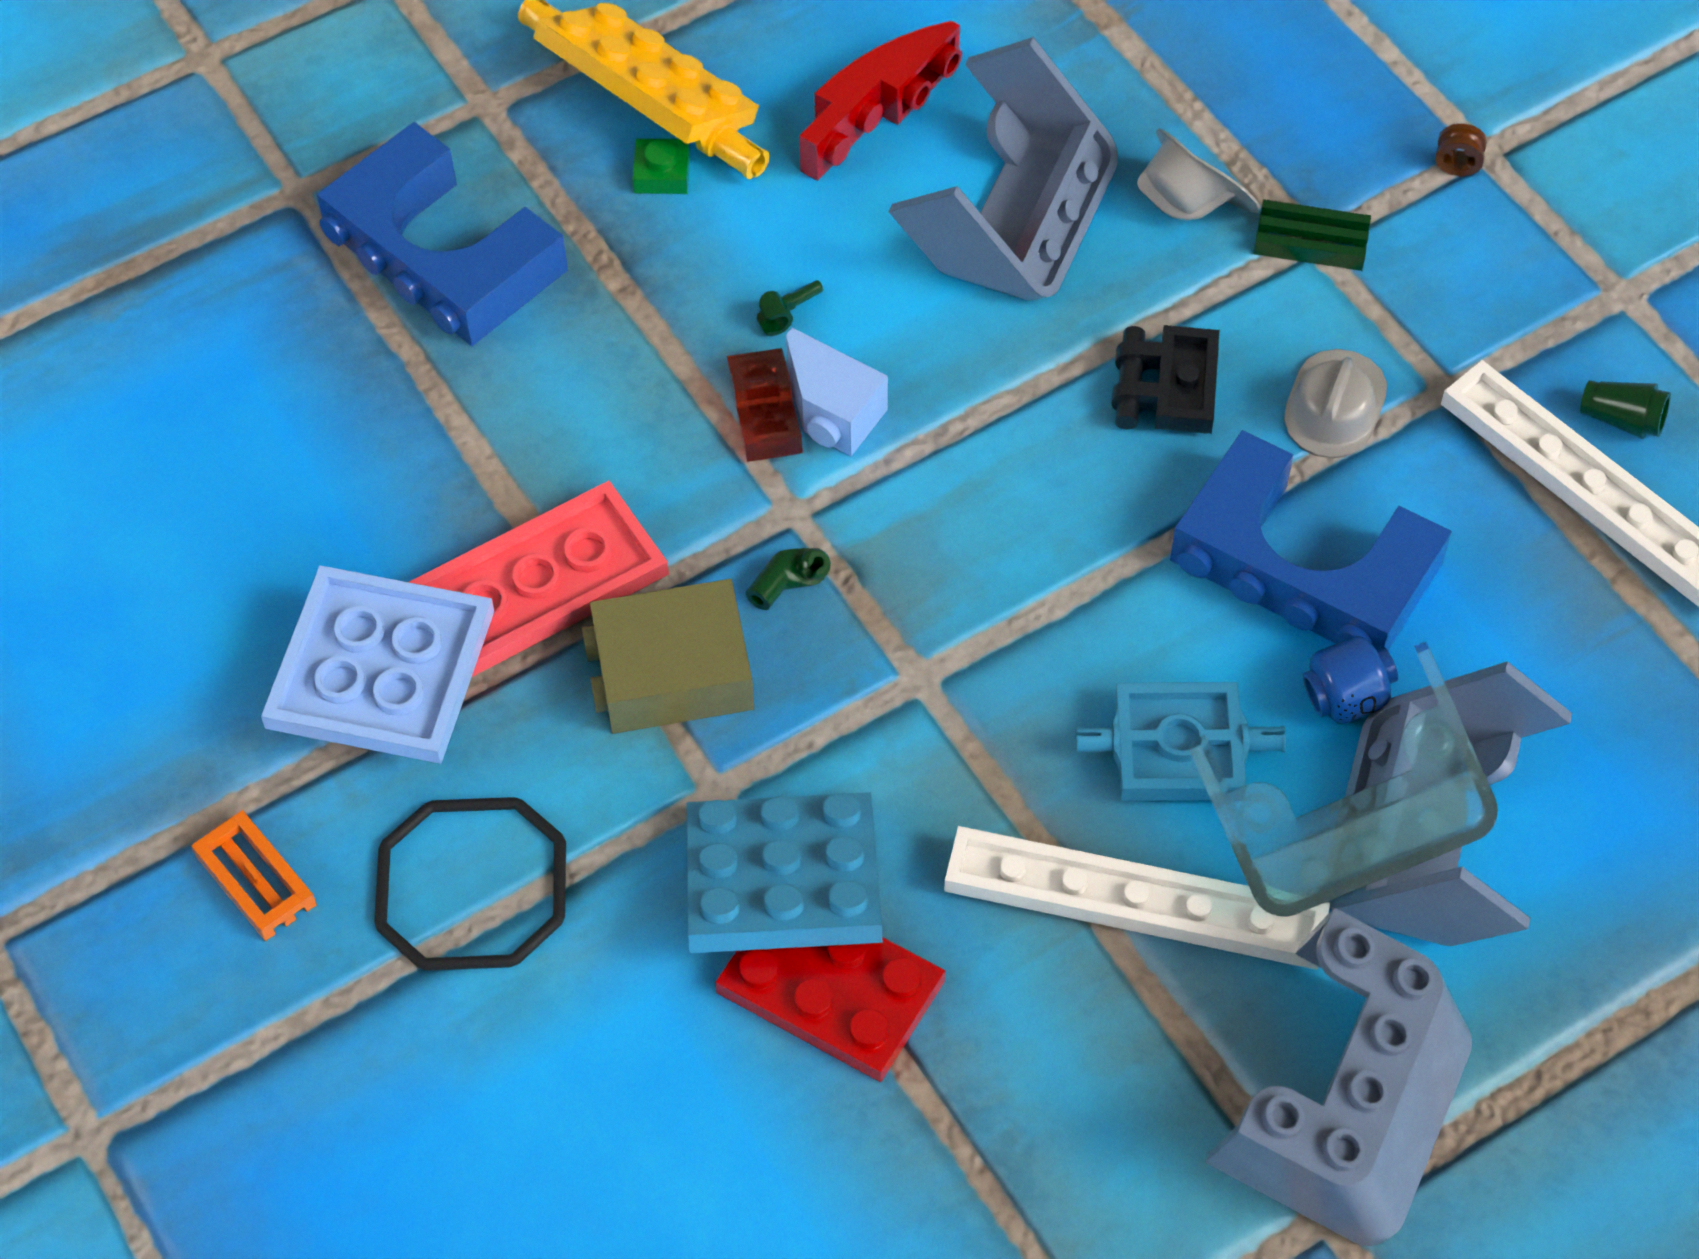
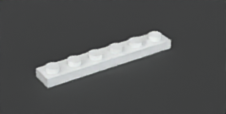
M1483 360L1444 391L1441 401L1443 407L1699 607V527Z
M958 826L944 892L1318 970V966L1296 955L1299 944L1328 915L1330 903L961 826Z

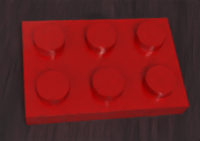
M883 937V943L736 951L716 980L715 985L717 994L881 1083L944 984L945 970Z

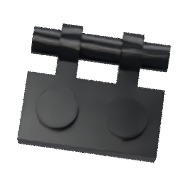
M1164 325L1162 343L1145 341L1146 334L1141 327L1130 326L1125 328L1123 340L1117 346L1115 365L1120 370L1119 382L1112 389L1111 400L1112 407L1116 411V425L1122 429L1135 428L1138 425L1139 413L1146 409L1156 410L1155 429L1212 434L1220 330ZM1146 369L1159 370L1158 383L1142 382V372Z

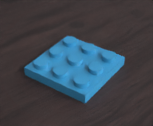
M871 792L686 802L688 940L690 953L883 943Z

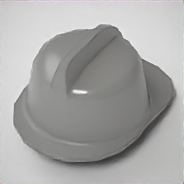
M1158 129L1156 131V135L1162 145L1139 176L1137 184L1139 190L1163 213L1171 218L1186 221L1201 219L1225 202H1229L1248 212L1257 213L1261 207L1258 201L1239 183L1192 154L1182 143L1165 130Z
M1327 350L1308 358L1298 372L1286 403L1284 422L1289 436L1301 449L1318 457L1338 458L1348 456L1365 446L1375 429L1386 398L1387 381L1382 370L1371 359L1355 351Z

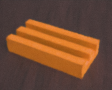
M243 810L191 845L196 858L265 942L275 935V927L281 923L287 927L296 920L294 914L303 908L308 912L317 906L313 893ZM239 832L244 836L292 894L284 901L232 840L233 836ZM220 846L271 908L270 911L263 914L212 852L214 849Z

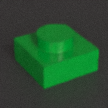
M636 139L633 168L634 194H688L690 144H686L680 139Z

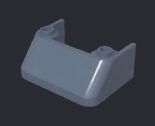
M1034 37L971 56L965 64L996 102L988 118L987 137L991 146L1005 162L981 212L977 210L958 186L894 203L888 211L943 274L1028 301L1051 297L1059 290L1116 170L1118 162L1117 148L1110 133Z
M1508 661L1390 698L1384 707L1369 714L1362 726L1322 887V900L1330 903V909L1333 910L1335 907L1369 926L1444 946L1460 945L1528 929L1530 917L1464 867H1458L1474 790L1502 781L1512 773L1517 763L1522 737L1570 724L1572 713Z

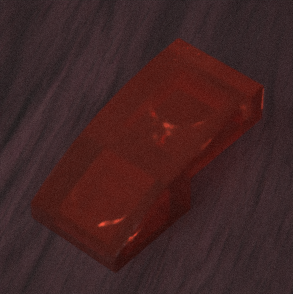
M777 348L727 356L734 403L747 462L802 454V435L792 400L791 381L783 349Z

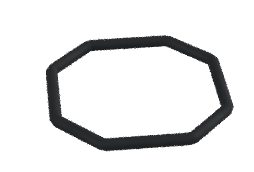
M504 797L429 801L424 803L383 839L378 848L374 924L377 931L420 969L428 971L513 967L520 964L558 929L565 918L566 840L560 831L522 799ZM515 809L554 843L553 916L511 955L424 957L387 923L391 849L433 812Z

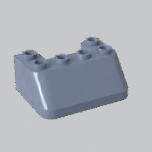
M1334 907L1299 944L1296 955L1322 968L1332 980L1366 997L1322 1105L1287 1087H1267L1258 1092L1249 1101L1239 1125L1209 1152L1205 1163L1354 1243L1363 1246H1375L1396 1234L1404 1224L1472 1049V1038L1436 965L1428 957Z

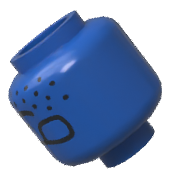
M1354 636L1317 651L1310 658V670L1303 673L1304 686L1316 713L1320 717L1328 715L1332 720L1341 725L1365 717L1384 707L1391 698L1390 684L1399 679L1395 663L1389 651L1385 647L1376 650L1372 643L1361 636Z

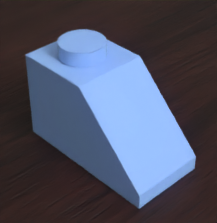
M791 328L786 334L787 370L803 431L809 434L821 446L827 448L834 447L852 456L888 410V376Z

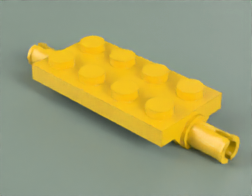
M525 0L522 3L518 12V20L535 31L533 39L686 144L695 142L697 149L708 157L717 156L742 173L747 179L760 176L766 169L770 158L769 152L737 132L740 128L754 123L759 105L741 94L742 91L738 86L731 82L720 80L705 70L703 64L698 59L680 53L665 43L664 37L651 29L643 28L628 18L625 10L617 5L599 3L597 6L562 13L545 0Z

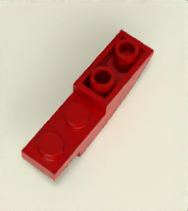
M951 20L899 36L854 60L814 93L815 120L799 135L801 172L818 181L832 166H838L844 161L850 147L864 133L873 131L878 125L881 116L898 125L913 109H920L928 99L930 91L943 78L951 77L960 64L962 58V51L959 49L960 25Z

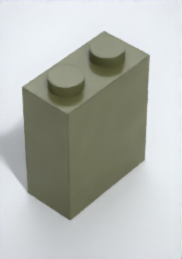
M732 578L590 602L593 625L582 627L587 662H600L602 675L590 677L596 713L608 711L612 734L754 710L752 675Z

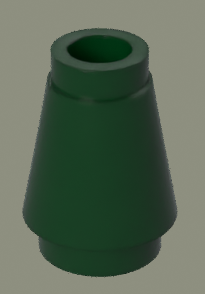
M1589 380L1582 396L1580 413L1591 415L1592 418L1641 439H1644L1646 434L1659 437L1667 418L1671 393L1658 390V384L1596 382Z

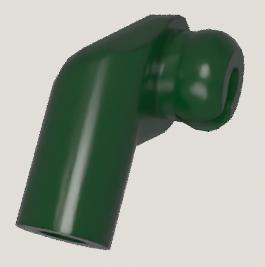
M797 548L779 551L771 558L745 592L746 597L755 607L761 610H769L784 589L813 586L824 580L831 569L830 558L820 548Z

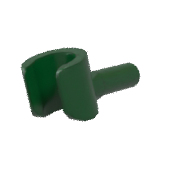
M815 280L795 292L788 293L782 297L776 291L764 293L759 300L761 311L757 314L756 318L764 333L768 336H775L786 331L793 322L790 310L822 293L823 286L821 282Z

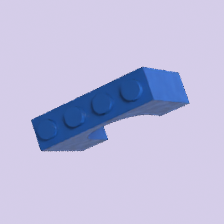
M412 122L316 194L322 215L319 221L320 226L332 243L337 246L344 244L353 251L362 265L371 274L378 275L380 273L392 282L397 292L406 302L412 305L418 303L427 310L436 324L445 333L450 335L456 333L469 345L473 346L568 271L564 238L560 232L527 207H523L485 238L466 248L453 251H433L418 247L407 241L402 234L411 220L457 185L450 148L417 123Z
M1241 430L1176 525L1170 561L1180 565L1185 572L1194 577L1206 578L1230 590L1238 599L1246 603L1258 604L1284 617L1290 625L1297 629L1310 630L1336 644L1354 636H1361L1372 643L1376 650L1383 647L1389 650L1443 564L1452 531L1398 506L1369 552L1352 565L1325 571L1311 570L1294 565L1279 556L1269 546L1261 530L1262 524L1287 488L1294 454Z

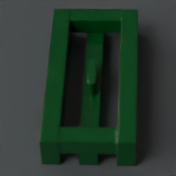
M1263 199L1254 255L1362 271L1366 256L1371 215ZM1268 233H1275V234H1282V235H1288V236L1301 237V239H1299V238H1293V237L1273 235V234H1268ZM1322 241H1328V242H1334V243H1341V244H1347V245H1354L1355 247L1345 246V245H1339V244H1332V243H1325V242H1322Z

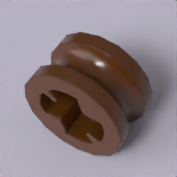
M1459 123L1445 127L1438 137V148L1435 156L1437 166L1442 171L1455 176H1469L1478 172L1483 167L1485 158L1484 152L1487 144L1485 134L1479 128L1470 124Z

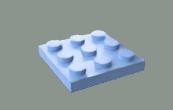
M320 565L262 712L261 718L265 729L441 764L494 614L492 598Z

